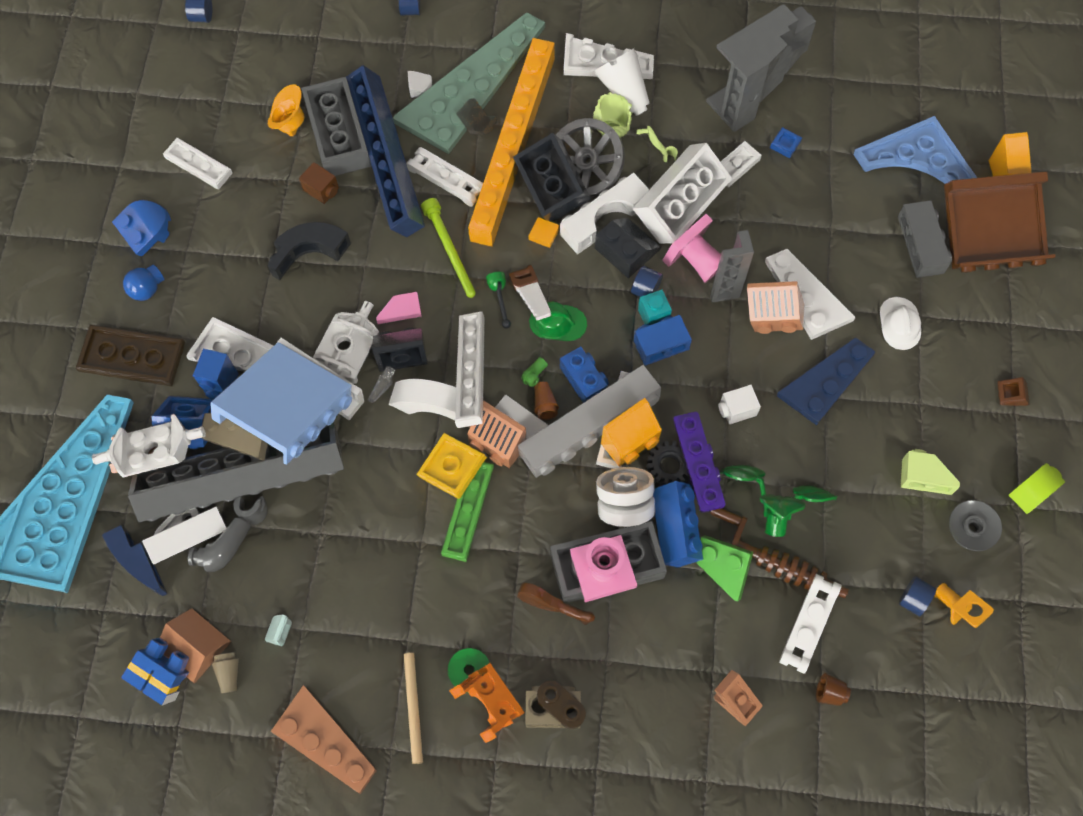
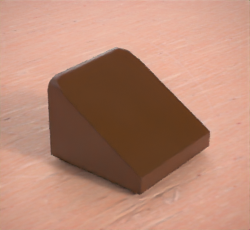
M1024 377L998 381L1000 405H1030L1027 382Z

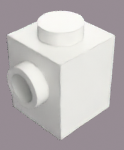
M752 385L723 393L718 405L721 416L723 418L726 417L729 425L757 416L761 407Z

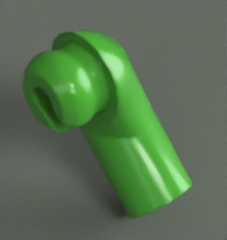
M539 357L523 372L521 376L522 382L530 387L535 386L539 381L538 375L548 366L547 362Z

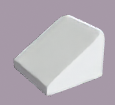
M408 71L411 98L419 97L432 86L431 75Z

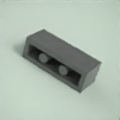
M931 200L904 204L898 219L916 278L944 274L952 262V255L950 250L946 248L945 233L943 229H940L938 223V211L934 209Z

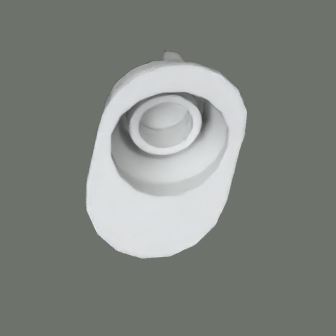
M893 297L884 301L880 308L884 339L895 349H911L917 345L921 338V320L916 306L911 301L901 297Z

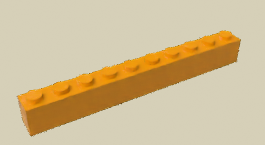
M536 38L532 39L468 227L470 242L493 247L518 171V166L513 156L525 150L555 60L554 42Z

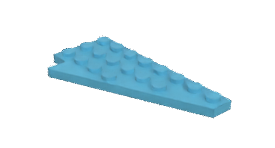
M106 395L0 516L1 580L64 593L69 592L111 470L109 466L110 461L95 465L92 455L107 451L112 442L111 437L117 433L119 428L125 430L134 404L131 399Z

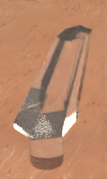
M386 366L368 398L369 402H375L392 385L391 378L395 369Z

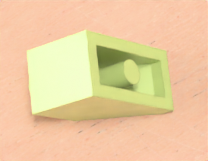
M915 449L908 451L902 459L901 488L952 495L960 487V482L935 454H928L924 450Z

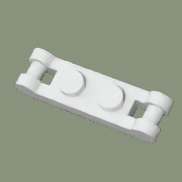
M419 147L415 152V157L409 159L406 163L410 172L417 173L460 198L466 205L472 207L476 203V198L481 192L483 183L426 149ZM467 186L472 188L469 192L465 190Z
M818 574L815 575L779 660V663L785 666L790 664L803 674H805L813 652L842 586L836 582H827L823 580V576ZM819 590L828 593L825 601L816 597ZM795 646L804 650L802 657L792 654Z

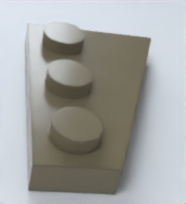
M212 413L204 414L202 426L205 429L206 436L202 437V439L236 450L242 454H248L257 459L265 460L268 443L227 418L219 424L212 419Z

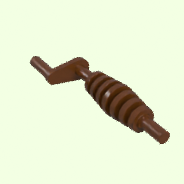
M723 508L710 512L711 515L738 526L731 544L752 551V557L756 560L755 565L761 567L763 562L766 563L765 571L769 573L775 567L774 576L777 578L781 576L783 571L786 572L783 579L786 583H789L792 576H795L793 585L798 587L802 580H804L803 588L809 590L818 572L817 567L813 565L810 571H807L809 562L803 560L800 567H798L800 557L796 555L793 556L789 563L787 560L790 553L784 552L781 558H778L779 550L773 549L772 553L769 554L767 553L769 549L767 546L758 549L740 541L739 539L748 518L738 516ZM822 571L820 576L824 577L823 580L833 583L832 581L828 580V574ZM841 586L838 596L845 599L849 589Z

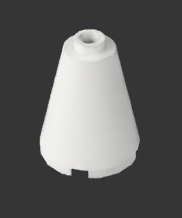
M634 48L594 70L597 77L612 94L621 95L627 99L628 103L632 104L630 111L634 112L635 116L647 110L646 105L649 104V99Z

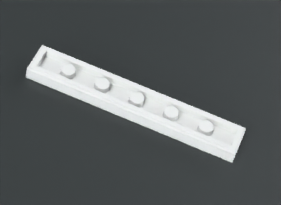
M483 312L459 316L455 423L457 428L483 424L485 318Z

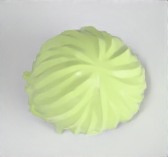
M609 92L600 96L593 112V119L605 122L616 131L620 138L624 137L630 130L632 112L630 110L632 104L628 103L625 97ZM597 130L601 133L602 136L605 134L604 132Z

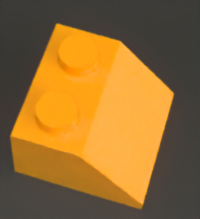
M643 398L603 427L601 445L619 467L624 463H627V465L631 464L640 456L638 453L645 448L647 450L652 449L660 441L659 437L662 430L646 398Z

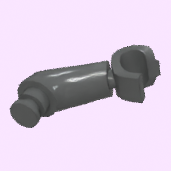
M263 496L255 500L254 506L247 511H244L245 501L241 497L234 499V510L238 518L233 519L215 542L208 543L205 548L200 547L199 550L197 547H191L188 553L189 566H195L197 563L198 566L204 567L206 572H215L224 568L236 554L251 525L259 524L266 518L267 502Z

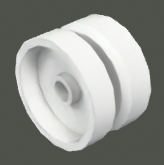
M621 467L605 471L598 476L596 486L599 497L598 514L601 520L614 526L629 527L643 524L654 517V478L651 473L635 467Z

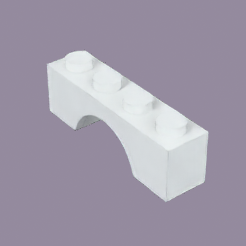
M634 173L628 177L621 178L614 187L602 191L594 201L585 203L578 212L566 216L560 223V236L578 255L595 243L597 233L595 224L599 218L611 212H622L630 216L635 215L636 213L632 208L649 189Z

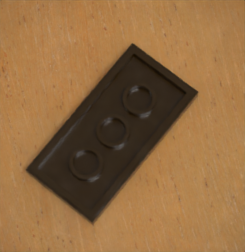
M90 325L76 370L90 374L173 386L185 341L179 338Z

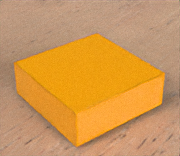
M538 217L528 236L529 240L550 248L559 231V225Z

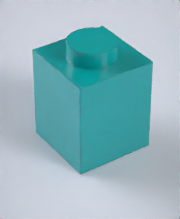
M663 290L650 293L639 299L638 311L644 325H653L664 317L671 316L672 309Z

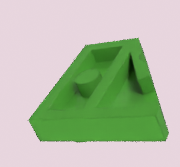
M706 535L702 536L703 560L696 563L733 600L739 601L742 597L753 552Z

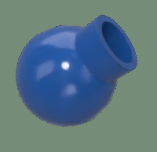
M153 264L146 269L135 268L125 275L123 288L126 294L134 300H148L156 293L158 284L164 281V277Z

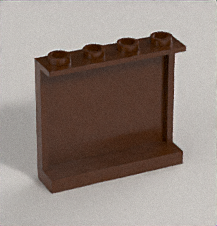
M1047 172L960 179L944 184L952 269H961V273L976 271V267L984 266V270L1000 269L999 265L1008 264V268L1023 267L1024 262H1031V266L1047 264L1046 260L1055 258V254L1048 255L1042 183L1048 181Z

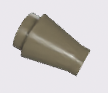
M235 652L213 656L214 663L211 664L220 686L221 694L237 691L239 659H236Z

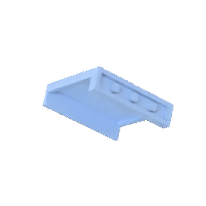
M278 342L211 402L212 419L221 424L227 418L283 452V461L287 465L293 458L299 457L304 447L310 441H315L320 431L326 425H331L342 410H346L352 402V385Z

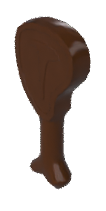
M523 583L519 588L518 598L529 605L547 611L561 612L581 621L584 625L595 620L592 612L564 603L541 587L530 583Z

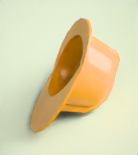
M289 85L277 94L267 123L269 128L279 129L289 136L296 134L298 127L305 118L300 107L302 91L299 86Z

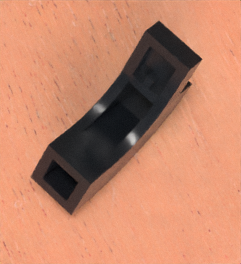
M321 222L304 223L292 227L274 241L277 253L270 257L267 266L272 276L281 280L295 260L307 253H322L339 261L351 245L348 232L337 226Z

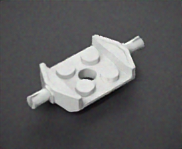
M364 301L361 310L355 314L346 312L335 314L313 356L315 360L352 384H357L358 382L357 375L373 345V336L380 334L375 325L368 320V315L374 306L372 303H368V301ZM342 341L351 342L350 347L346 350H340L338 345Z
M175 414L171 415V422L129 433L123 428H119L109 449L105 452L93 454L92 460L95 465L110 461L122 477L178 464L185 459L191 440L206 436L205 429L201 426L187 430ZM157 447L152 454H148L152 448Z

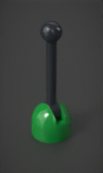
M493 272L486 276L489 288L497 292L503 317L502 326L507 329L510 328L511 321L507 318L501 292L505 288L506 278L504 272Z

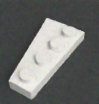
M566 33L564 75L597 77L594 70L631 49L620 50L608 43L604 46L593 43L592 39L584 38L581 40L574 38L572 34ZM635 51L643 79H653L654 55Z
M788 249L766 257L765 263L776 282H798L804 301L803 327L811 340L854 321L855 316Z

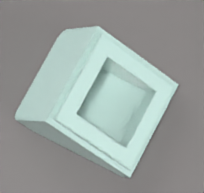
M285 615L274 616L265 641L283 646L292 621Z

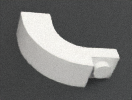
M424 379L401 380L395 382L389 405L407 414L432 412L455 420L456 387Z

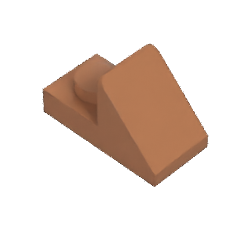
M733 670L729 672L714 690L716 692L714 699L744 726L762 708V704L742 677Z

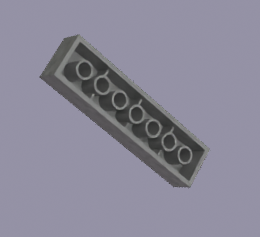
M333 422L329 426L326 425L320 431L318 438L313 442L310 441L304 447L301 455L293 458L287 465L283 461V452L267 444L264 461L230 448H222L187 457L178 464L132 475L128 497L138 522L146 520L155 521L169 514H182L189 509L205 508L212 503L232 501L239 496L247 494H259L266 489L282 488L289 483L297 481H309L316 476L324 474L333 475L344 469L342 448L335 423Z

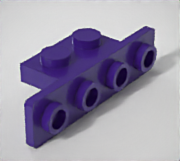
M698 412L675 416L673 421L700 512L724 508L726 503L719 483L720 473L718 468L714 467L712 460L713 450L710 443H707Z

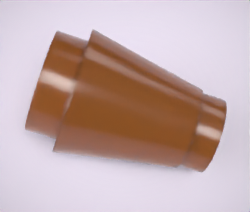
M537 383L534 386V412L541 420L553 419L558 414L559 406L549 387V383Z

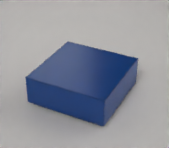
M782 127L772 141L770 148L790 158L801 143L802 137Z

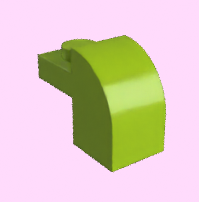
M1046 463L1011 492L1009 496L1028 514L1062 486L1065 481L1059 470Z

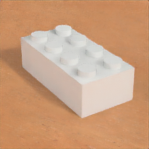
M707 143L690 145L632 209L659 244L674 243L687 231L732 178Z

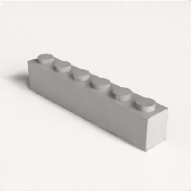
M642 365L517 445L519 455L536 478L541 474L545 476L552 472L555 465L561 461L567 462L572 459L581 448L592 446L597 441V438L602 435L603 427L643 398H646L650 407L655 405L659 401L661 387L646 367Z

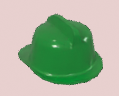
M554 301L547 302L551 316L536 320L532 313L529 319L532 332L544 339L574 341L581 338L587 328V319L583 312L578 308L562 305Z

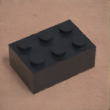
M554 133L513 156L542 217L546 220L554 222L591 200L562 140Z

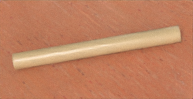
M405 653L403 655L412 764L423 763L415 657L414 653Z

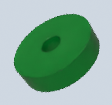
M466 648L458 651L452 656L448 664V676L452 685L455 687L468 678L469 675L464 672L466 667L472 666L475 672L490 662L486 655L477 649Z

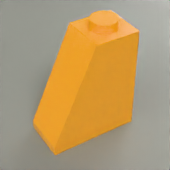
M1027 132L1003 135L988 160L993 176L1031 173Z

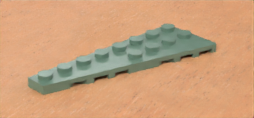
M526 12L395 114L393 117L394 124L449 154L528 51L532 39H537L544 30L545 22Z

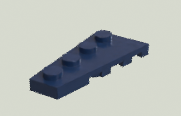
M854 338L777 393V397L817 426L874 356L875 351L857 338Z

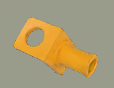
M946 583L939 585L934 597L951 609V623L953 625L963 618L973 627L977 628L994 611L989 604L971 590L961 597L948 587ZM972 604H977L982 608L983 613L980 616L973 617L968 614L972 609Z

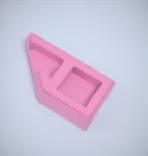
M417 292L393 296L376 317L377 324L422 317Z

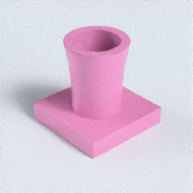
M705 214L671 245L662 261L669 267L683 255L698 272L704 283H707L716 275L721 253L702 237L713 220Z
M621 535L612 538H598L590 544L570 549L585 602L637 588L635 576ZM600 562H606L608 565L603 566Z

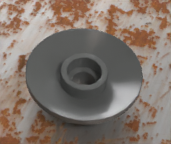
M975 500L965 501L956 506L949 517V529L952 537L959 545L968 550L984 551L990 549L1001 537L1002 523L998 514L992 507L983 502ZM968 526H975L976 532H972Z

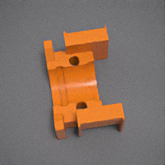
M491 663L473 672L461 684L449 690L455 699L468 692L471 697L478 698L485 705L489 713L487 720L491 724L480 733L485 743L497 738L495 733L503 727L505 728L513 724V719L525 713Z

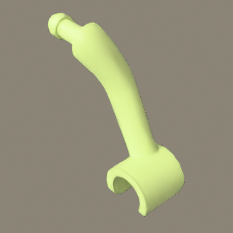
M647 126L646 129L636 130L638 135L648 133L651 143L664 155V162H667L668 155L673 156L675 161L677 160V149L673 146L666 148L659 141L650 126Z

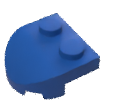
M139 200L129 204L112 223L136 255L142 257L157 241L163 243L166 241L170 233L167 231L168 221H171L168 211L161 205L151 201Z

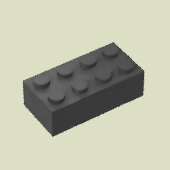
M346 77L301 88L323 168L336 176L371 167Z
M650 521L550 546V556L562 601L569 603L584 599L570 549L590 544L602 537L622 536L637 585L664 579L667 570L653 522ZM600 562L603 566L608 565L606 562Z

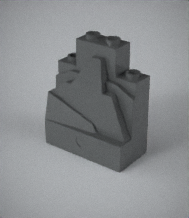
M783 4L717 45V49L731 63L727 86L707 98L706 102L733 132L755 119L759 103L783 81L784 74L808 50L816 21L802 6L794 11H790Z

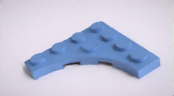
M935 116L855 149L853 154L865 172L882 167H906L925 172L944 184L952 180L977 178Z

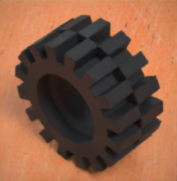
M664 441L663 445L658 443L655 449L652 448L650 455H648L646 470L653 476L654 484H659L658 487L674 481L686 483L687 479L690 478L681 445L680 447L677 446L676 441H673L672 444H669L668 441ZM666 457L676 459L679 463V470L673 474L663 472L660 468L661 460Z

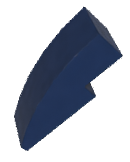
M122 525L102 534L109 550L128 573L159 595H167L155 564L153 565L142 543L135 545L129 531Z

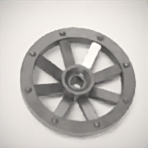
M592 118L575 120L559 130L556 136L562 142L565 141L576 152L575 156H570L573 164L577 165L575 168L578 174L583 171L582 182L589 196L595 197L602 191L610 189L621 175L625 161L624 146L616 131L605 122ZM584 129V147L581 148L570 135ZM592 129H597L605 134L594 149H592ZM611 140L615 154L599 156ZM591 158L590 163L586 164V160ZM614 162L608 176L599 168V164ZM591 172H594L602 182L588 188Z

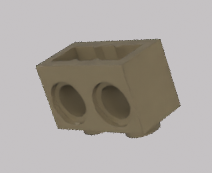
M533 686L532 691H526V728H565L547 711L539 714L532 710V704L537 701V691L540 686ZM563 686L581 703V691H575V687ZM547 691L545 696L547 699L552 700L556 697V693L554 691ZM573 710V712L566 715L569 718H575L577 712Z

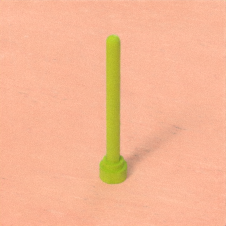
M436 198L427 199L420 206L423 214L432 220L466 295L469 298H473L476 292L440 217L441 206Z

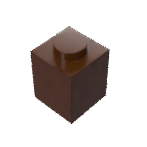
M315 162L299 177L303 191L323 204L332 199L339 189L335 175Z

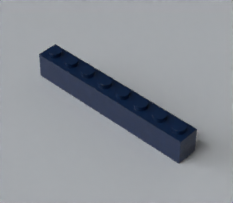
M363 65L349 74L346 79L391 230L408 237L425 227L381 78Z

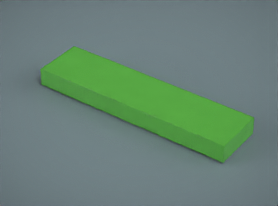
M483 462L461 498L457 499L441 552L442 556L467 562L494 464Z

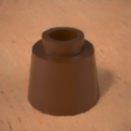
M824 673L817 686L816 701L818 703L841 706L843 703L846 704L848 702L851 689L847 687L846 682Z

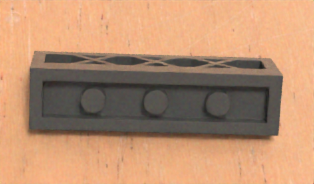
M748 230L738 231L733 249L722 250L710 295L711 302L740 298L754 254Z

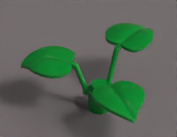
M732 465L719 470L720 474L723 473L736 480H755L759 483L762 495L760 496V501L764 506V517H767L765 533L770 536L783 537L786 535L787 522L791 520V515L806 507L805 502L801 501V499L809 502H824L833 499L837 500L838 497L822 488L807 485L793 488V493L796 494L794 497L766 494L762 478L765 477L766 473L763 470L750 465Z

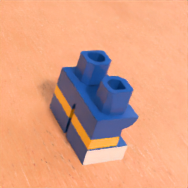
M154 638L145 649L137 650L121 678L138 690H143L144 694L160 705H165L176 700L180 692L178 688L182 680L189 674L185 670L189 657L182 652L175 651L172 652L170 658L164 656L168 643L161 638Z

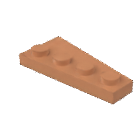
M304 685L271 730L276 736L359 794L363 792L377 771Z

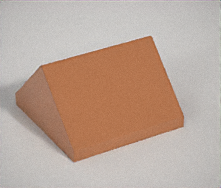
M192 608L166 623L160 636L161 639L168 643L164 656L170 658L172 652L179 651L189 657L185 670L189 672L187 678L194 684L211 666V663L214 662L213 656L220 655L231 643L227 637Z

